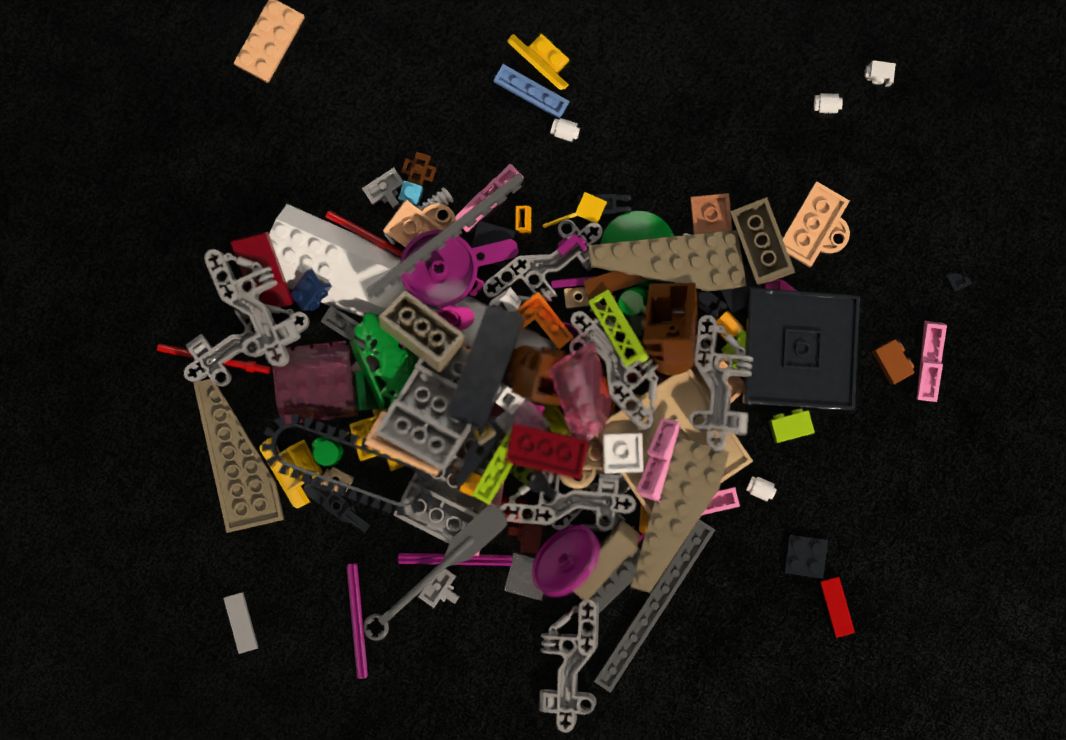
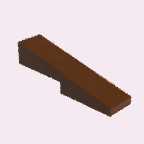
M612 271L583 280L588 299H592L607 290L611 293L651 279L625 274L620 271Z

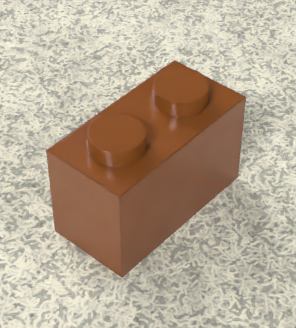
M896 339L872 351L890 385L896 384L914 374L912 361L905 357L903 353L905 349L901 342H897Z

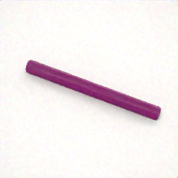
M400 553L398 554V563L440 564L445 554ZM479 554V556L474 555L471 559L454 565L511 566L512 556Z
M351 563L347 565L356 672L357 678L363 679L367 678L368 672L358 566L356 563Z

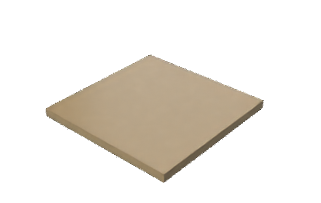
M691 369L679 375H671L657 385L656 400H654L655 411L652 413L653 423L650 428L646 430L639 429L622 410H619L591 429L602 446V434L642 433L643 472H623L621 474L649 516L654 500L642 497L636 490L650 459L648 450L661 419L664 418L680 423L677 437L709 446L707 443L708 431L694 429L689 420L691 413L696 410L710 411L711 398ZM648 391L637 398L647 409L650 407ZM631 402L625 407L632 411L636 409V404ZM639 409L638 412H637L636 414H634L633 416L636 417V415H638V416L641 418V420H640V423H641V424H643V423L648 424V423H647L648 417L646 416L645 418H643V417L639 414L640 411H642V410ZM698 416L694 423L696 425L702 424L704 417ZM715 431V433L717 434V437H716V440H715V441H712V442H714V444L717 445L718 442H721V441H720V439H719V437H718V433H719V432H716V431ZM735 434L727 435V444L724 450L728 451L729 454L721 483L753 462Z

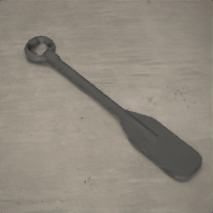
M489 505L453 537L440 564L385 614H371L365 619L363 624L365 635L375 641L385 638L389 630L388 621L448 566L471 559L506 527L507 517L495 505ZM374 618H378V621L385 628L378 633V637L373 636L374 633L370 629L368 630V624H371Z

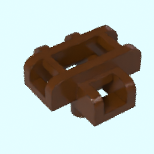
M416 152L414 161L405 159L401 173L409 176L407 182L420 186L423 185L424 181L433 182L437 168L429 166L431 156Z

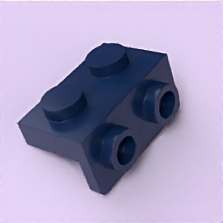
M308 270L290 293L301 311L309 309L312 311L320 306L319 303L328 295L332 285L330 283L322 285L314 271Z

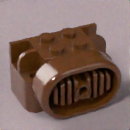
M696 283L649 284L648 302L644 307L646 320H642L644 345H646L647 352L650 354V359L653 360L652 364L654 366L658 365L656 369L658 372L666 375L685 373L695 364L698 334Z
M523 345L513 351L505 373V379L511 387V393L528 400L589 409L600 364L586 362L580 359V356L571 353L567 355V351L560 349L553 351L552 348L544 346L540 348Z

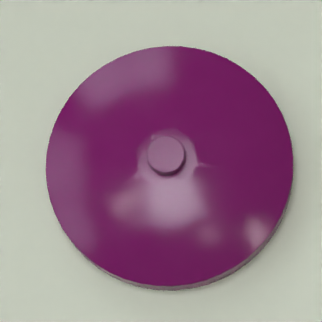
M444 230L427 231L415 237L406 246L400 263ZM460 236L454 240L450 238L446 241L447 245L440 251L436 249L430 253L432 256L427 261L417 263L415 265L417 268L408 275L404 273L400 276L406 291L424 305L430 307L454 305L464 299L473 288L477 277V260L472 248Z
M581 525L566 527L552 535L540 548L533 562L532 580L534 585L542 593L552 597L568 594L578 588L590 576L597 564L600 554V543L597 536L589 528Z

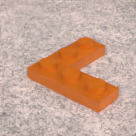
M539 292L515 311L521 314V317H524L522 329L536 320L558 349L574 338Z

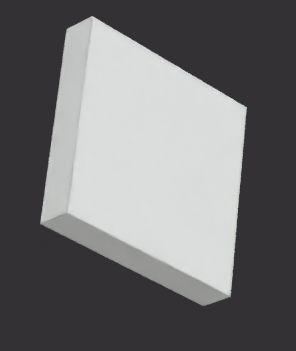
M642 433L602 434L604 473L643 472Z

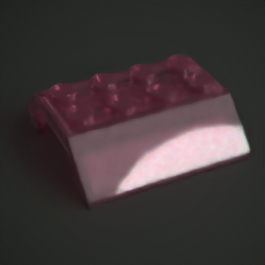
M346 341L333 342L332 347H330L329 343L314 344L313 349H311L310 345L296 346L294 351H292L291 347L286 348L289 354L287 365L283 367L273 365L279 416L285 418L286 424H292L291 414L302 415L300 423L305 422V417L315 421L358 416V411L356 412L351 369L352 353L350 345H347ZM277 354L278 357L275 358V360L280 361V357H282V355Z

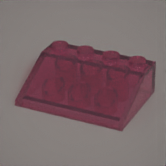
M589 341L550 369L572 437L587 441L602 431L615 409L613 400L609 396L607 381L594 341Z

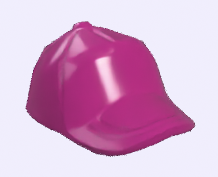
M447 305L436 312L437 315L460 332L469 328L474 322V313L467 307Z

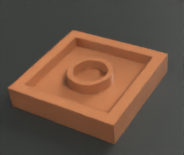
M729 194L690 198L694 234L732 231Z

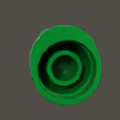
M636 284L623 288L619 295L618 304L620 310L626 315L644 314V307L648 302V290Z
M321 436L312 443V454L320 465L329 468L338 465L342 461L344 450L340 442Z

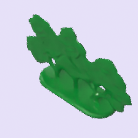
M369 312L364 313L363 321L357 324L354 329L355 335L365 341L364 351L361 350L354 339H350V344L372 396L379 408L383 410L385 403L382 396L390 399V408L413 373L420 357L407 347L403 350L400 349L398 346L399 341L380 327L379 316L382 313L375 315ZM370 335V340L367 341L366 337ZM373 339H376V347L370 351L369 349L372 348L370 343ZM374 351H378L379 354L376 355V354H373V352H374ZM369 355L376 357L380 363L379 369L371 372L365 359ZM377 375L386 382V386L381 392L374 379ZM395 391L396 393L394 395H390L389 392Z

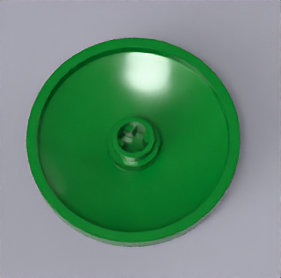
M632 211L618 216L607 226L600 244L674 237L670 227L660 217L649 212ZM651 279L636 285L647 287L649 284L659 281Z

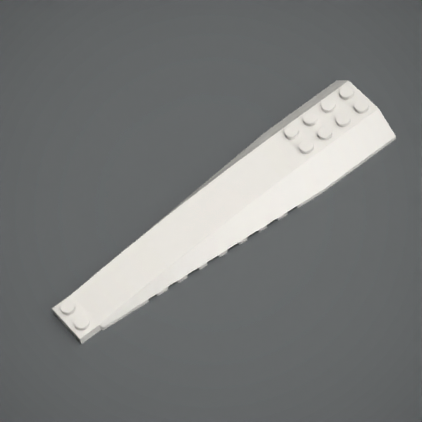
M288 204L276 218L269 236L288 288L293 290L305 272L313 270L322 285L328 283L332 285L328 295L322 299V303L364 317V313L372 312L377 315L384 312L406 290L400 280L394 286H391V284L385 288L386 292L378 298L374 296L370 299L366 294V289L398 266L401 258L352 232ZM467 295L454 305L467 307L474 313L473 324L461 331L465 335L467 349H471L487 305ZM427 306L429 309H431V310H432L433 312H435V313H436L439 309L443 308V307H430V306ZM525 327L520 332L514 350L520 346L529 345L540 348L544 346L555 351L557 346L553 341Z

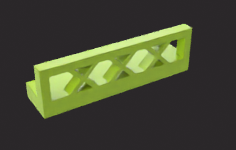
M609 290L588 301L626 367L639 359L641 362L649 359ZM605 299L607 302L605 311L598 310L595 304ZM607 315L616 317L617 320L614 327L606 325ZM617 331L625 333L624 343L615 341ZM626 347L634 349L637 355L626 360L624 356Z
M511 427L472 494L488 505H491L513 466L511 463L504 462Z

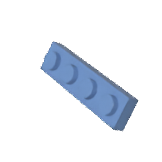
M504 64L494 79L496 84L558 119L561 118L569 104L568 100Z

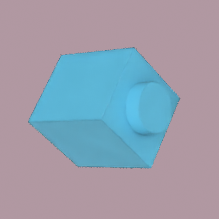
M404 181L398 199L401 203L406 199L415 207H418L424 189L420 185Z

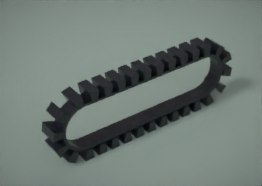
M291 414L292 424H286L285 418L281 416L274 420L280 427L276 432L270 427H267L264 432L265 435L273 438L271 444H262V452L272 450L274 455L265 461L270 467H274L278 461L283 464L278 472L280 474L289 475L290 467L294 468L290 475L291 478L300 480L301 471L305 472L301 481L311 484L312 477L316 476L317 478L313 486L323 488L325 479L329 482L324 490L334 492L335 484H338L340 487L336 494L346 496L347 488L352 489L347 497L352 500H357L358 492H361L363 496L359 501L360 503L368 505L369 498L372 496L375 499L371 507L380 509L381 500L387 503L382 510L391 513L393 504L399 506L396 514L398 516H406L405 506L411 505L414 514L419 512L422 508L417 504V501L422 498L429 503L433 496L424 493L425 485L435 486L434 478L424 479L423 473L427 471L418 469L397 458L394 459L386 453L385 455L380 454V451L374 448L373 451L369 450V446L365 445L366 438H363L362 446H358L357 443L361 436L351 433L350 442H347L345 440L349 432L340 429L339 438H336L334 435L338 428L328 425L327 434L322 433L327 424L317 421L316 429L314 430L311 427L315 420L305 417L303 426L299 424L302 415ZM299 427L410 467L420 476V493L411 502L398 503L284 461L279 456L276 448L277 439L287 428Z

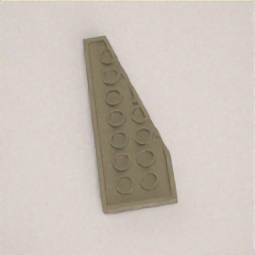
M737 230L589 245L587 247L589 263L592 267L620 271L625 274L643 276V278L666 283H696V288L707 292L746 287Z
M211 379L194 382L226 532L284 520L276 481L220 388Z
M679 437L676 438L659 501L654 500L631 587L651 592L719 490L729 454L728 451L722 450L717 452L712 450L710 446Z

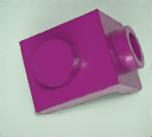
M573 234L569 239L565 237L557 244L559 246L557 252L563 257L576 244L585 252L587 250L585 246L587 242L581 235L577 237Z

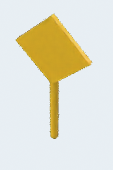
M584 192L576 212L543 224V228L575 216L598 223L607 202Z

